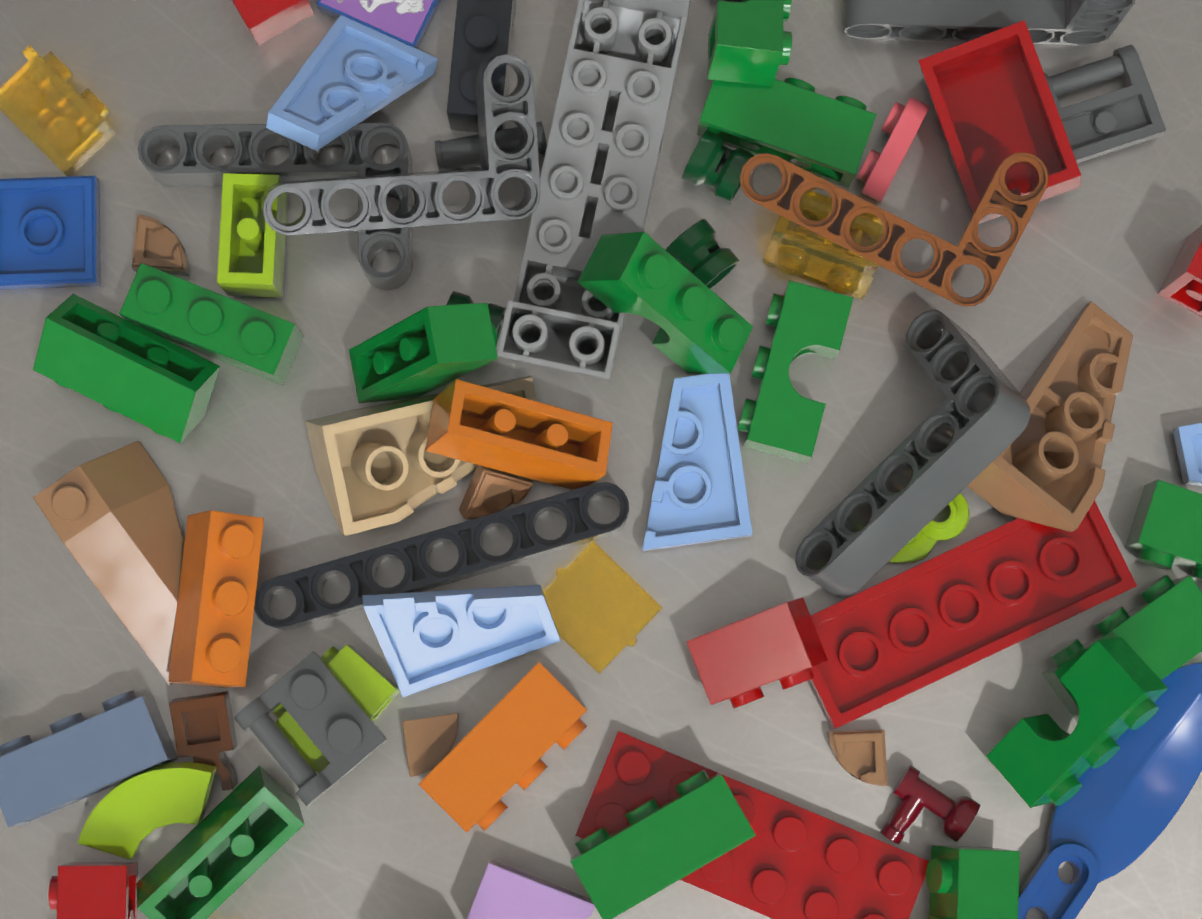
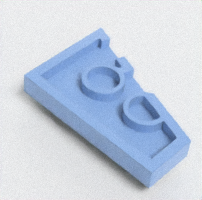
M340 15L268 112L266 128L317 151L434 75L438 58Z
M703 374L674 378L642 551L751 537L753 533L730 375Z
M541 585L362 595L363 607L402 697L561 641Z

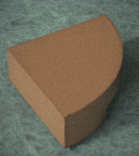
M137 215L132 269L137 272L140 264L143 263L171 275L189 276L188 256L178 237L158 220L144 215Z
M477 465L459 511L463 518L471 520L496 513L513 502L514 504L521 502L530 491L533 482L529 478Z
M459 713L402 721L410 777L432 770L448 755L458 735Z
M885 730L827 732L832 754L847 773L868 784L888 786Z

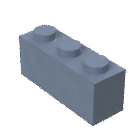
M134 690L128 691L104 701L102 705L105 712L84 720L82 713H77L49 725L52 735L32 743L30 735H26L1 745L0 808L8 827L24 825L120 784L129 777L152 766L169 763L178 759L154 697L141 696L137 698Z

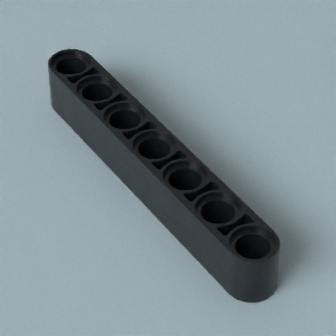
M608 482L595 483L277 576L263 582L256 590L254 610L264 624L281 630H292L364 609L362 595L422 592L603 539L618 533L625 526L629 514L628 498L624 491L615 484ZM599 496L612 497L620 507L619 516L609 524L596 523L588 514L589 504ZM554 511L560 513L567 522L565 532L555 540L543 539L535 531L536 520L545 512ZM493 527L506 528L513 535L511 548L500 556L487 554L482 548L484 534ZM443 542L452 543L459 551L457 564L452 569L444 572L432 569L429 564V555L433 547ZM387 558H397L402 561L405 569L402 581L394 587L385 588L380 586L376 579L378 565ZM333 574H345L350 581L351 589L349 595L339 603H329L323 595L324 582ZM281 589H290L296 597L295 610L289 617L277 620L270 611L269 603L271 597Z

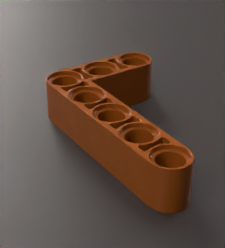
M1022 152L1007 157L998 167L957 246L776 155L765 153L757 154L750 158L742 167L740 183L745 195L753 202L957 305L969 307L976 306L985 301L994 289L1046 190L1048 172L1043 161L1033 154ZM1014 164H1027L1037 174L1036 188L1028 195L1019 196L1013 194L1005 184L1006 171ZM763 165H776L782 173L781 187L772 195L762 196L756 192L753 186L752 179L754 173ZM814 189L825 190L832 198L833 207L831 213L821 221H811L802 211L803 198ZM863 214L875 215L883 224L882 238L878 243L868 247L856 243L851 233L853 222ZM989 214L1002 215L1010 224L1011 233L1009 239L999 247L987 246L978 236L979 222ZM913 239L927 241L934 250L933 263L922 272L910 271L901 261L902 248ZM962 265H975L984 275L983 288L973 297L959 296L951 286L953 272Z

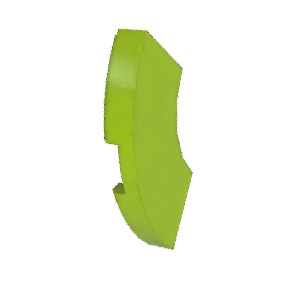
M172 762L152 766L129 777L111 789L96 805L84 824L77 844L131 860L136 855L143 839L156 828L173 823L198 825L204 818L217 767L203 763Z

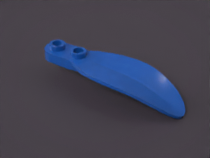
M1202 662L1180 667L1161 681L1168 689L1154 702L1159 707L1155 715L1136 730L1128 728L1116 740L1120 746L1118 752L1102 766L1093 769L1091 766L1078 779L1082 783L1080 790L1062 805L1054 806L1048 828L1046 851L1019 890L1018 919H1026L1028 911L1033 907L1041 912L1043 919H1075L1096 889L1097 884L1118 874L1132 864L1157 839L1178 812L1202 771ZM1063 862L1069 863L1074 871L1073 879L1069 883H1064L1058 876V868Z

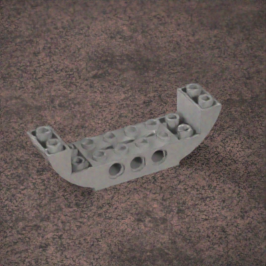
M578 0L540 176V201L532 213L514 300H508L497 349L498 357L607 380L610 379L626 313H614L577 281L601 235L644 232L691 0Z

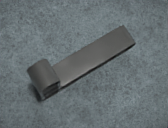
M845 0L844 32L850 37L860 39L968 42L1025 20L1033 44L1092 45L1109 39L1133 7L1135 0Z
M500 54L487 58L477 70L475 82L481 168L282 181L273 184L264 193L261 200L263 218L273 230L280 234L304 235L518 220L529 216L538 206L541 194L534 78L530 66L517 55ZM500 64L511 66L517 75V86L507 96H501L496 93L491 84L492 73ZM510 120L520 129L521 138L517 148L511 152L504 153L496 145L495 131L500 124ZM516 177L523 184L524 197L517 206L505 208L499 200V188L506 179ZM462 181L469 189V202L462 210L450 212L443 204V191L451 182ZM407 185L414 193V205L404 215H392L386 205L387 194L395 186ZM340 189H352L359 199V208L355 215L345 220L333 217L329 209V201L332 195ZM285 192L297 194L303 203L301 216L296 221L288 224L275 220L271 211L275 198Z
M359 123L317 151L267 129V124L160 125L146 131L138 145L139 159L156 181L171 187L222 186L223 173L279 175L282 181L412 173V156L407 139L399 128L387 123ZM335 144L345 148L343 157L335 164L326 165L318 161L319 153L328 145ZM392 144L400 149L399 155L391 163L378 164L372 160L374 151L381 145ZM283 145L290 148L289 156L283 163L274 166L264 163L266 152L273 146ZM170 146L180 148L179 157L173 164L165 167L156 165L157 155L162 149ZM221 146H232L235 148L234 156L227 164L222 166L210 164V157L217 148ZM402 184L395 186L387 194V197H393L400 201L399 209L394 215L401 216L412 209L413 195L409 186ZM413 227L358 231L360 266L369 282L378 289L388 291L398 289L411 276L413 267ZM383 250H393L400 255L399 263L393 270L383 273L377 272L372 268V260L377 253Z
M928 310L917 316L909 325L905 343L908 350L947 399L803 539L797 549L795 556L797 570L835 596H851L862 588L1020 436L1028 425L1030 407L1025 398L978 342L939 310Z

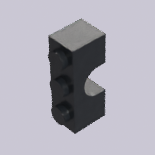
M457 0L447 103V116L450 129L453 131L479 133L476 73L481 63L487 58L500 54H509L511 31H514L517 0ZM507 64L497 66L491 76L492 87L501 96H507L509 90ZM506 121L500 124L496 131L504 130Z

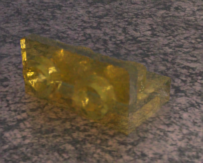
M29 45L21 52L28 62L0 88V110L66 176H72L116 134L104 120L111 112L88 88L79 95L67 83L73 74L51 51L42 58Z
M815 191L808 192L802 201V211L811 221L825 219L831 213L833 207L831 197ZM863 214L857 217L852 224V237L861 246H872L882 238L883 224L877 216ZM779 215L763 258L765 265L779 269L785 274L798 276L828 287L837 293L849 295L857 299H864L879 267L878 264Z

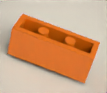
M455 379L434 398L425 451L575 490L591 485L606 475L613 422Z
M213 510L187 516L168 682L218 688L246 687L264 518Z
M538 662L418 785L466 833L476 824L485 831L508 808L501 798L516 783L525 790L548 767L540 758L555 743L565 750L587 727L580 719L587 709Z

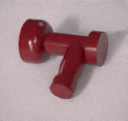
M910 765L892 792L901 801L897 805L890 822H886L880 833L899 845L905 836L904 832L916 820L922 809L926 808L942 819V832L953 841H959L977 815L981 804L968 796H961L954 801L918 777L920 771Z

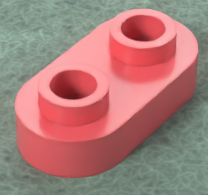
M910 97L906 106L895 102L881 129L882 132L890 135L882 153L871 149L857 176V179L866 183L861 192L862 194L881 203L930 108L929 105L913 97Z

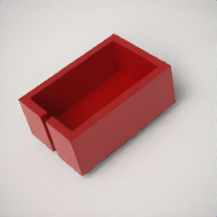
M1025 20L918 60L972 215H974L998 167L1007 157L1015 153L1026 152L1033 154L1042 160L1047 168L1048 183L1040 201L1081 187L1079 167ZM1014 164L1006 171L1005 184L1013 194L1019 196L1028 195L1036 188L1037 174L1027 164ZM989 214L983 217L979 224L1002 215Z

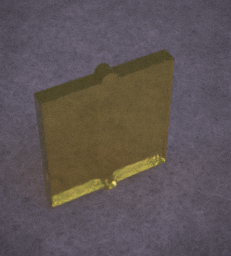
M594 541L566 569L559 568L556 571L557 579L543 592L557 626L559 636L598 674L626 646H635L637 642L635 637L662 610V607Z

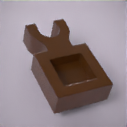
M229 691L175 698L170 701L169 707L178 758L193 756L194 763H203L217 767L216 772L221 777L222 791L233 790L237 785L235 770L224 755V751L234 750L237 747Z

